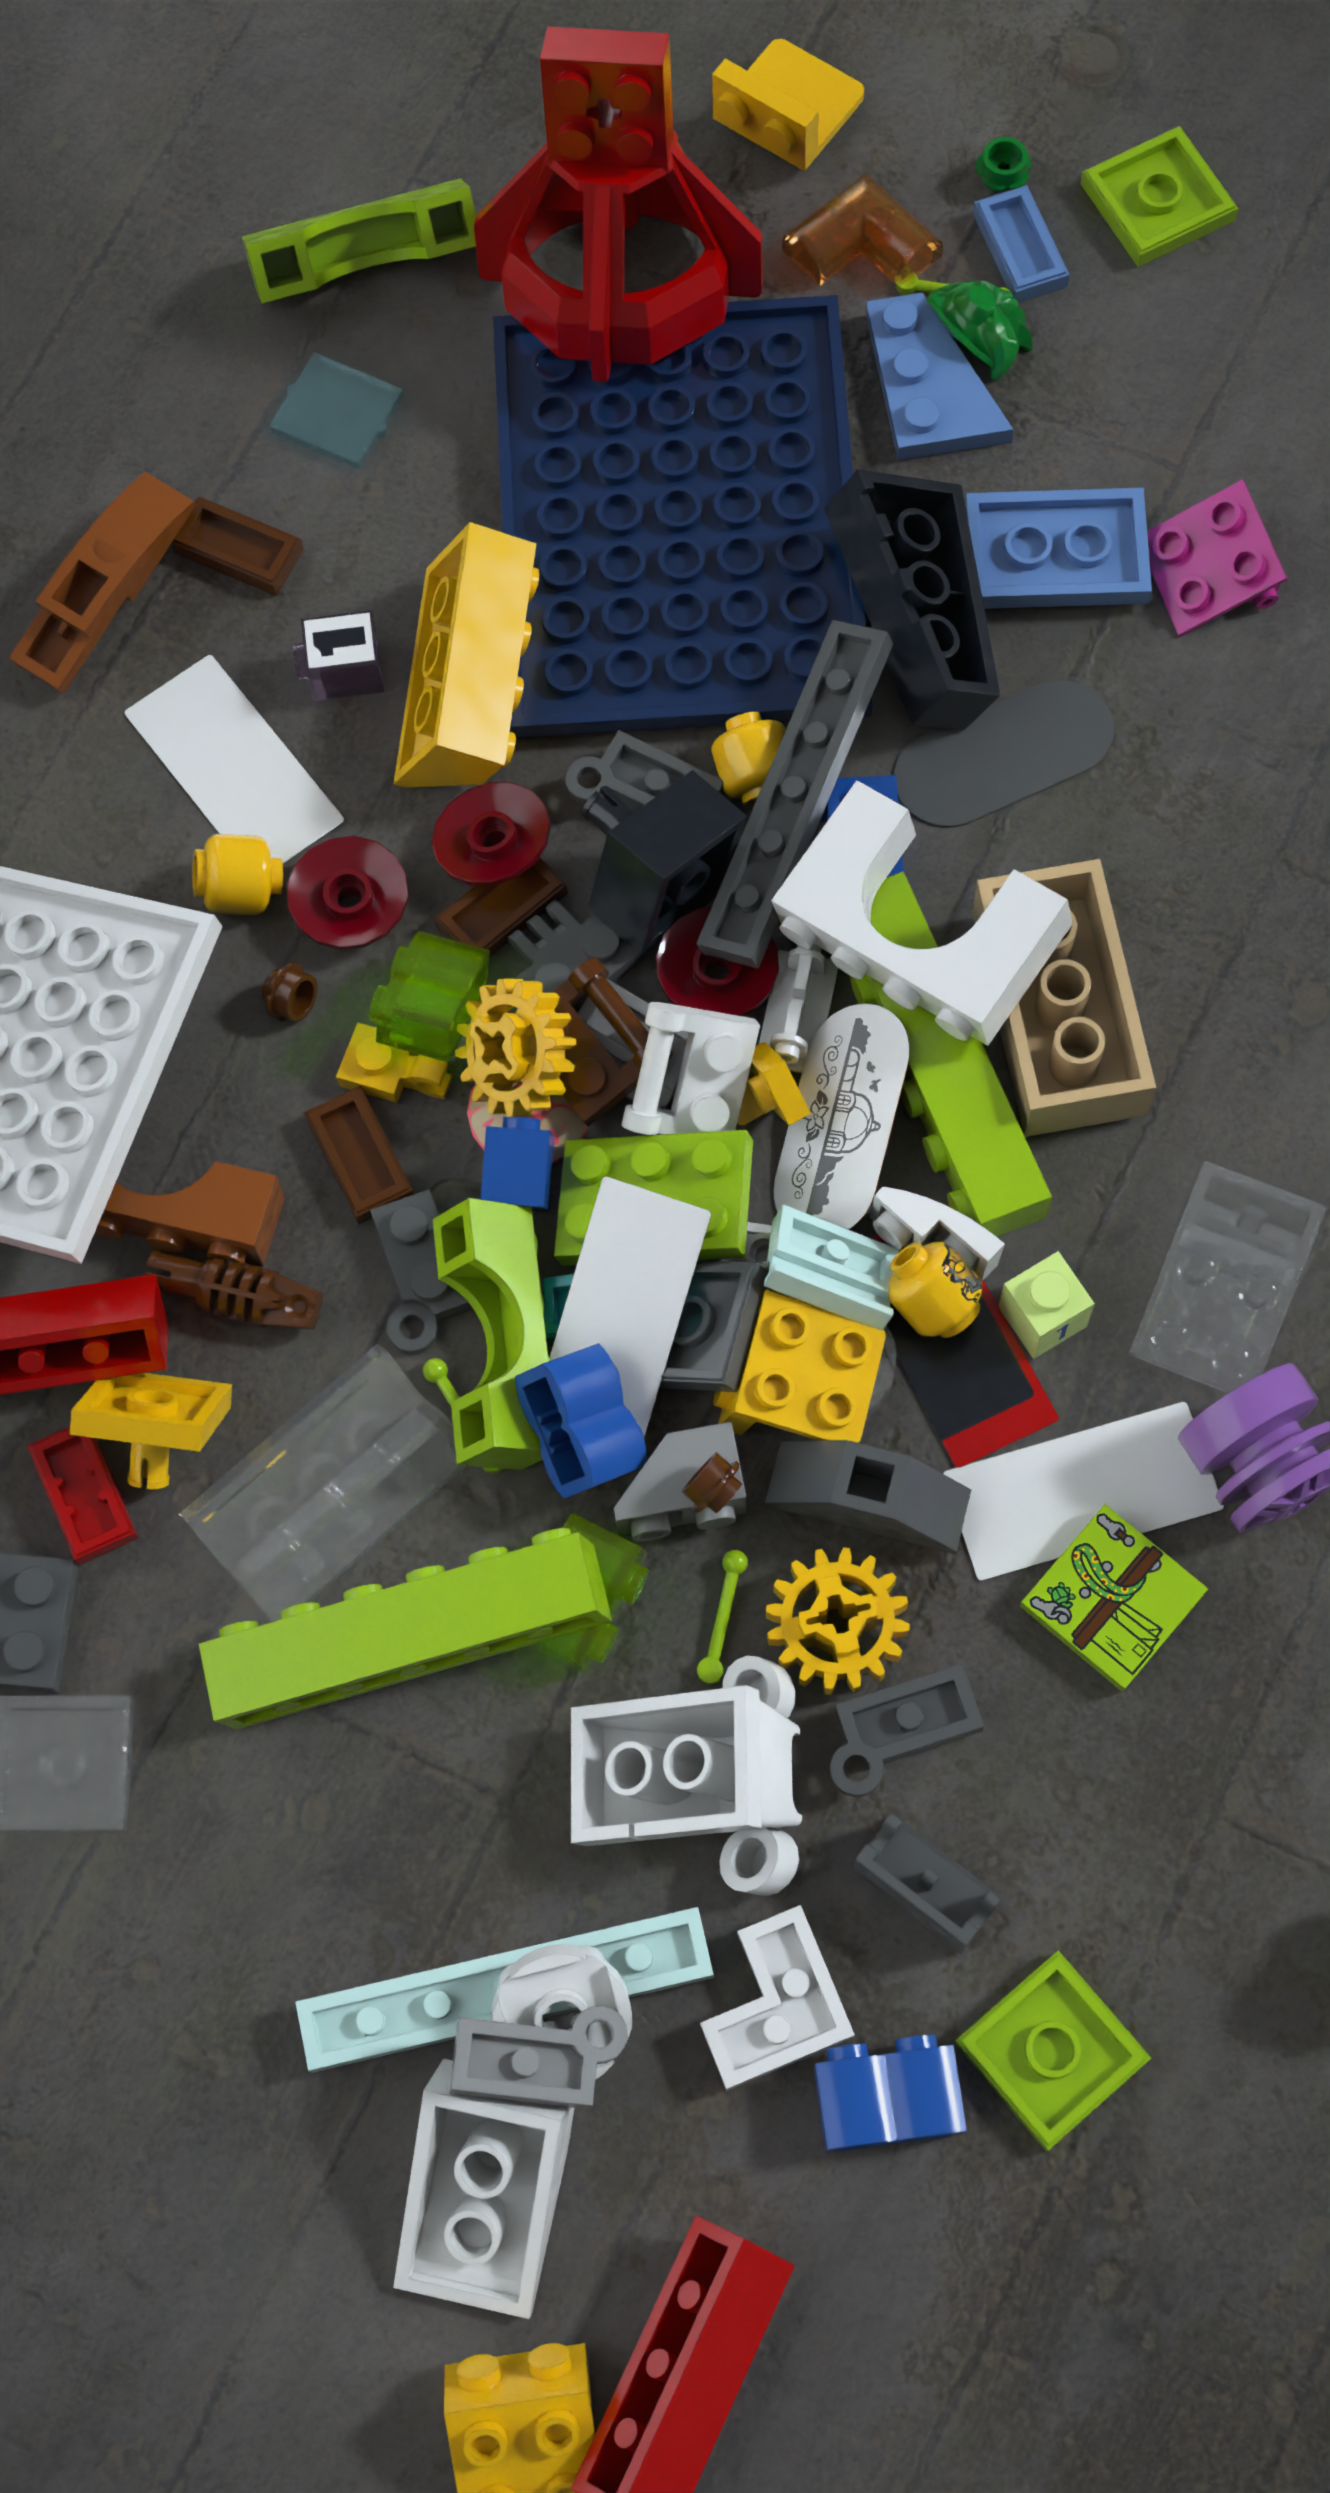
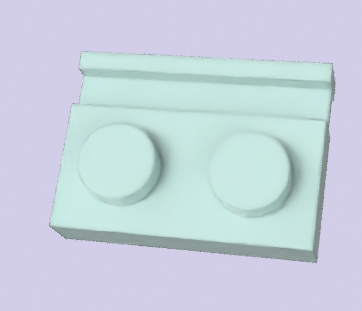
M783 1204L772 1221L766 1264L769 1266V1273L764 1279V1286L863 1325L883 1330L893 1316V1308H890V1301L888 1299L889 1283L893 1274L890 1264L899 1253V1249Z

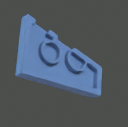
M923 292L866 301L865 316L898 461L1012 443V426L948 330L927 303V298Z

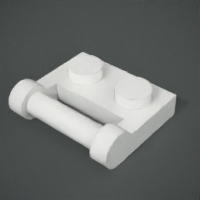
M650 1002L645 1023L650 1026L634 1100L633 1104L626 1105L621 1126L629 1131L646 1135L736 1130L760 1024L754 1018L662 1002ZM680 1031L689 1032L671 1110L657 1108L674 1033Z

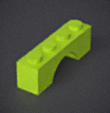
M459 178L241 237L257 294L261 303H266L318 289L335 278L368 267L408 259H431L476 247L474 234L476 211L470 186Z
M467 1198L433 1219L438 1279L454 1288L469 1302L482 1324L487 1343V1362L480 1382L471 1392L451 1402L457 1465L523 1470L543 1459L540 1449V1437L528 1423L521 1408L516 1390L515 1376L550 1361L547 1352L543 1316L545 1304L541 1294L537 1261L538 1241L534 1233L532 1207Z

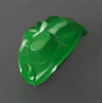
M966 281L940 287L927 295V303L932 307L943 326L990 369L991 379L998 381L1008 371L1015 361L1020 346L1026 352H1030L1033 349L1030 331L1025 326V313L1019 308V303L1014 299L1012 293L987 281Z

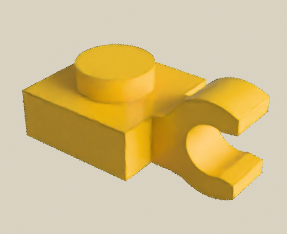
M357 1022L336 1079L340 1087L352 1090L361 1086L364 1094L398 1103L404 1087L434 1098L445 1099L453 1076L446 1073L447 1061L430 1055L416 1056L419 1048L414 1038Z

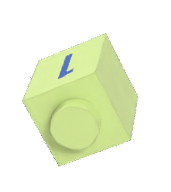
M1057 1251L1004 1283L998 1307L1031 1357L1035 1359L1086 1328L1095 1303L1060 1252Z

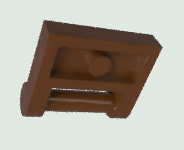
M597 957L590 958L580 964L569 975L568 980L551 992L557 993L559 996V1001L554 1011L556 1013H569L571 1016L570 1022L563 1028L564 1037L576 1039V1046L565 1050V1058L575 1067L573 1072H561L559 1076L566 1089L562 1096L588 1127L636 1089L649 1034L647 1029L608 982L609 972ZM587 996L634 1054L632 1060L622 1068L574 1009V1006ZM670 1051L669 1060L673 1055L672 1051Z

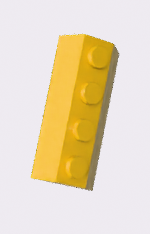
M469 522L426 568L393 785L404 788L482 785L501 768H506L510 763L516 744L515 733L510 732L512 713L520 703L524 688L523 678L518 676L520 658L524 655L529 645L532 631L531 623L526 622L527 607L534 597L539 582V569L533 567L536 543Z

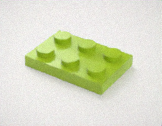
M747 1130L565 1140L554 1257L562 1266L577 1265L602 1179L610 1177L710 1211L711 1216L698 1260L745 1258L753 1152L752 1137Z

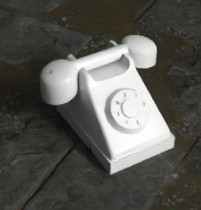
M744 1656L735 1660L728 1667L723 1679V1687L720 1689L571 1707V1843L582 1846H595L735 1832L725 1843L719 1860L720 1874L725 1883L736 1891L761 1896L776 1894L785 1888L796 1873L799 1855L798 1847L793 1838L782 1831V1827L798 1826L802 1821V1815L795 1809L792 1791L793 1736L800 1735V1728L788 1719L795 1704V1689L792 1679L786 1670L773 1661L757 1656Z

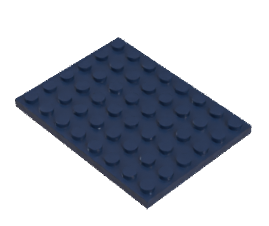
M838 295L728 302L724 324L651 365L612 362L608 382L592 380V367L589 360L559 359L512 315L493 316L502 532L536 543L533 567L539 569L538 586L534 597L528 603L526 622L531 623L532 627L531 638L524 655L520 658L518 676L523 678L524 688L520 703L512 713L511 730L515 733L516 738L618 732V730L625 732L723 726L727 720L735 716L755 711L760 712L762 720L790 721L832 620L866 627L863 603L824 510L825 506L853 475ZM872 697L863 717L872 716Z

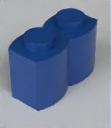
M599 1343L545 1362L515 1376L516 1390L521 1408L528 1423L540 1437V1449L544 1466L554 1487L563 1498L642 1468L648 1461L643 1432L631 1412L623 1404V1392L618 1369Z
M931 2034L895 2040L896 2052L883 2055L869 2056L867 2044H852L826 2049L827 2062L815 2063L813 2067L825 2153L950 2137L967 2132L954 2045L937 2047L936 2035Z

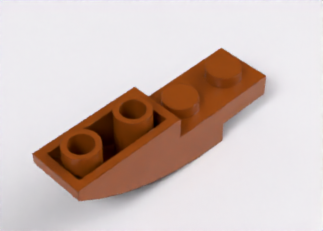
M144 472L131 483L90 526L35 602L41 609L9 657L14 665L64 695L125 599L132 603L134 602L195 508V502L147 472Z

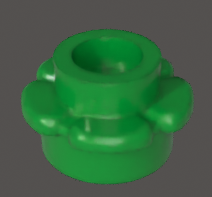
M999 137L991 140L985 146L983 153L978 156L976 173L983 177L982 183L985 187L992 191L1004 192L1022 187L1029 180L1028 171L1031 169L1032 162L1026 147L1019 140L1011 137Z

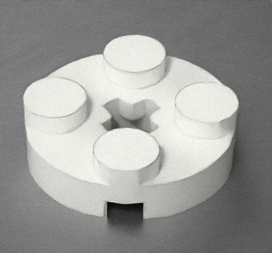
M566 1944L545 1946L527 1953L516 1963L507 1966L500 1974L498 1989L492 2002V2021L558 2029L555 2021L543 2022L542 2015L551 2011L553 2003L565 2001L568 2006H577L581 2012L591 2006L600 2005L614 2009L622 2016L627 2026L628 2037L632 2029V2010L626 1985L618 1971L594 1947L588 1945L577 1947ZM580 2013L571 2017V2025H573V2022ZM594 2022L586 2030V2038L592 2046L604 2048L610 2044L612 2034L606 2024ZM614 2060L606 2064H597L595 2079L602 2076L614 2064Z

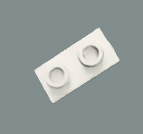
M815 944L810 949L797 945L795 949L789 952L779 950V974L773 991L769 995L759 1044L766 1042L781 1056L790 1071L799 1073L803 1071L807 1052L815 1033L828 1019L838 967L831 959L825 958L821 954L822 948Z

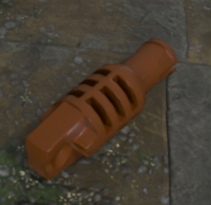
M155 1249L150 1254L146 1264L147 1266L171 1272V1276L144 1272V1276L157 1275L160 1291L196 1300V1305L206 1313L261 1327L270 1325L302 1329H315L319 1318L323 1292L285 1277L278 1271L220 1257L210 1258L206 1263L164 1253V1251Z

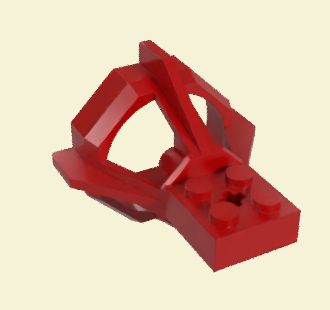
M547 27L540 56L547 143L476 215L474 234L479 276L485 281L502 282L505 309L559 359L589 360L592 367V380L608 382L612 362L651 365L724 324L729 296L759 297L763 286L762 233L685 155L678 142V135L673 130L669 33ZM640 216H649L675 223L688 229L700 238L705 250L692 267L683 274L663 285L644 291L624 294L625 230L633 227L638 222ZM582 221L583 291L564 285L551 278L535 264L530 256L550 236Z

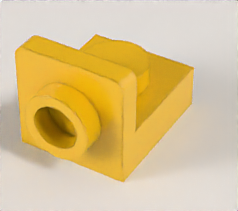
M762 1042L755 1046L737 1123L745 1125L759 1116L774 1110L790 1126L808 1116L811 1112L785 1060L766 1042Z

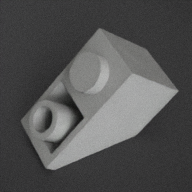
M732 1422L677 1431L665 1435L614 1507L618 1537L632 1534L634 1541H650L668 1536L671 1533L670 1527L695 1522L698 1529H716L734 1523L736 1521L735 1515L746 1513V1493ZM715 1452L719 1453L730 1464L737 1461L739 1469L734 1477L742 1485L735 1495L718 1513L713 1512L708 1506L701 1512L695 1513L692 1510L695 1504L681 1492L687 1482Z

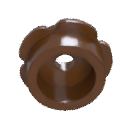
M290 962L285 968L275 969L270 972L262 987V999L268 1015L279 1021L289 1019L298 1022L303 1020L310 1013L316 1001L317 981L314 976L305 973L302 965L296 962Z
M715 1452L687 1482L681 1492L695 1504L692 1509L695 1513L701 1512L706 1506L713 1512L718 1513L735 1495L742 1485L734 1477L739 1469L737 1461L730 1464L719 1453Z

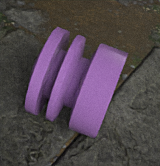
M1292 1363L1273 1368L1231 1391L1191 1420L1178 1436L1180 1444L1201 1475L1217 1473L1230 1467L1234 1470L1235 1474L1217 1491L1216 1499L1220 1505H1230L1251 1496L1232 1513L1230 1518L1239 1533H1247L1265 1524L1285 1520L1305 1509L1330 1490V1449L1320 1454L1318 1453L1330 1443V1421L1304 1430L1299 1425L1317 1406L1319 1399L1297 1366Z

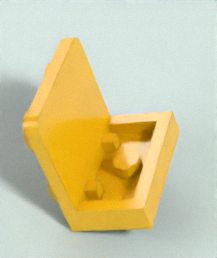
M775 39L766 47L748 70L725 58L712 73L713 119L799 169L806 171L863 102L864 86L854 78L787 40Z
M765 1290L737 1392L715 1391L713 1405L722 1408L718 1424L732 1422L734 1433L739 1435L747 1431L755 1422H759L818 1441L848 1440L859 1443L885 1343V1331L863 1325L804 1301Z
M549 2343L538 2346L529 2352L497 2357L489 2354H478L458 2363L445 2364L444 2418L457 2493H575L570 2488L595 2436L591 2409L589 2364L585 2343L568 2346L559 2343Z

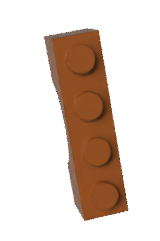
M215 1162L198 1181L189 1187L165 1195L140 1194L126 1189L116 1182L94 1234L108 1239L120 1240L123 1238L124 1233L147 1238L146 1242L150 1246L167 1253L181 1254L185 1247L206 1252L209 1259L220 1257L240 1263L248 1262L264 1266L285 1195L276 1175Z

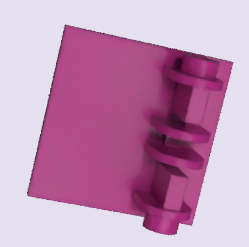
M1243 479L1147 531L1150 570L1179 637L1246 602L1254 603L1257 609L1271 607L1279 599L1276 592L1279 590L1280 584L1288 580Z

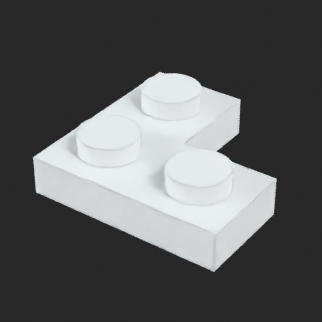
M801 1905L737 1931L763 1997L700 2023L726 2091L855 2036Z

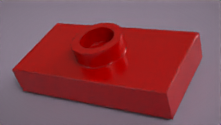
M69 1426L27 1445L69 1549L78 1565L139 1539L97 1438L70 1435Z

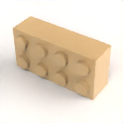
M1095 859L1020 872L1068 899L1073 923L999 1029L1024 1136L1028 1137L1147 1116L1155 1094L1156 1084L1101 860ZM1009 875L977 880L972 911L975 923L979 920Z

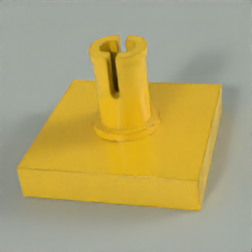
M151 1373L96 1380L71 1409L70 1435L131 1443L130 1470L127 1476V1483L133 1487L141 1488L143 1478H147V1489H161L169 1485L170 1448L197 1452L202 1450L231 1409L232 1384Z

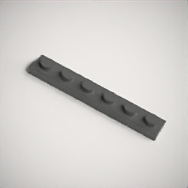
M832 620L696 943L703 954L759 969L779 921L771 900L811 844L892 649L893 642L887 631Z

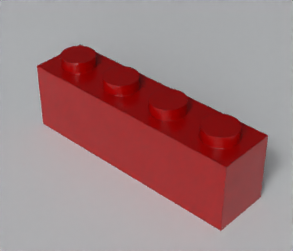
M152 1274L0 1297V1395L167 1370L169 1325L157 1275Z
M697 2215L695 2216L570 2490L575 2493L694 2492L795 2267L794 2264L741 2236Z

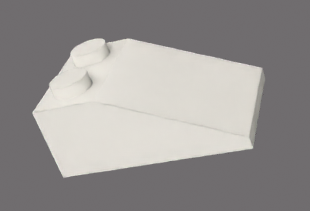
M443 2058L423 2091L393 2288L530 2319L565 2166L574 2108L449 2094L453 2060Z

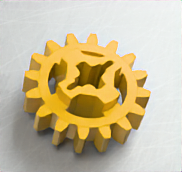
M498 979L497 985L481 986L479 990L482 1001H468L465 1005L468 1014L471 1016L470 1024H458L457 1031L466 1037V1046L456 1049L455 1056L467 1059L468 1067L460 1075L461 1081H475L476 1086L471 1098L474 1102H488V1113L506 1114L507 1117L532 1116L533 1111L550 1109L549 1095H563L566 1091L563 1082L559 1078L561 1072H573L575 1067L565 1058V1050L576 1046V1039L564 1037L563 1028L571 1020L570 1014L556 1013L554 1011L558 1004L559 996L557 993H542L543 984L539 981ZM513 1007L518 1008L516 1013H507ZM515 1082L523 1083L517 1089L512 1087Z
M843 1547L839 1555L838 1562L829 1563L827 1555L822 1549L815 1550V1564L809 1570L798 1560L792 1562L791 1573L795 1580L794 1583L791 1584L777 1579L773 1585V1592L783 1601V1604L774 1603L766 1606V1619L775 1623H781V1626L767 1633L768 1645H785L786 1647L779 1657L778 1665L784 1669L790 1668L796 1663L801 1666L799 1685L803 1687L807 1686L814 1676L824 1678L823 1687L826 1695H832L837 1680H846L853 1694L860 1692L861 1675L866 1672L872 1679L878 1683L881 1682L885 1677V1670L881 1659L884 1658L898 1663L902 1656L903 1650L891 1641L892 1638H906L910 1630L909 1623L895 1619L896 1615L907 1610L908 1600L907 1596L890 1597L889 1593L896 1584L897 1577L894 1573L883 1575L878 1579L873 1575L876 1562L875 1557L870 1555L859 1567L851 1564L850 1548ZM841 1581L854 1583L869 1594L859 1596L843 1587ZM815 1587L816 1600L809 1610L799 1612L797 1617H793L795 1607L800 1598L810 1588ZM838 1609L842 1618H851L848 1621L847 1632L837 1634L833 1624H825L829 1610ZM882 1625L881 1634L875 1645L866 1654L861 1656L859 1641L863 1634L876 1630V1626ZM817 1646L831 1654L834 1662L819 1659L805 1648Z

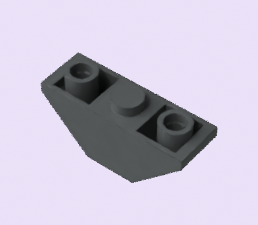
M848 1440L781 1441L765 1506L956 1555L972 1489L908 1455Z

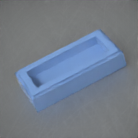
M1027 185L974 202L973 216L1007 289L1012 292L1014 299L1018 303L1068 287L1069 272Z

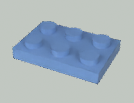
M1144 488L966 493L965 507L984 609L1149 604L1152 586Z

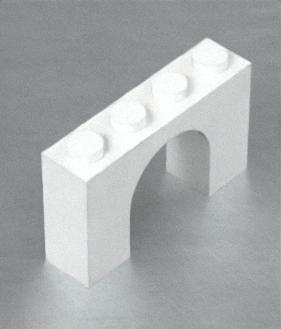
M856 780L771 900L781 922L779 929L787 938L805 949H810L815 944L832 954L830 957L832 962L846 974L856 979H862L866 974L884 985L882 988L884 993L902 1007L914 1010L919 1005L936 1015V1023L953 1037L967 1041L972 1036L988 1046L1072 926L1068 899L1013 869L979 920L959 939L947 945L931 949H911L887 940L871 925L873 900L881 884L915 838L916 833L907 808Z

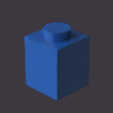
M503 1117L502 1127L486 1126L480 1200L532 1207V1210L549 1211L555 1136L551 1131L540 1130L541 1120L527 1117Z

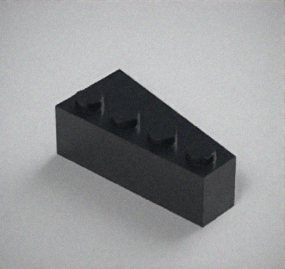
M857 469L825 506L824 510L872 628L887 631L893 642L886 662L912 725L964 731L1000 697V690L962 485Z

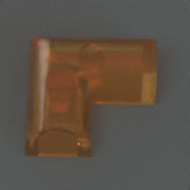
M865 173L788 232L782 240V251L820 286L860 254L867 257L895 284L897 281L902 285L914 274L918 276L942 257L943 244L941 240Z

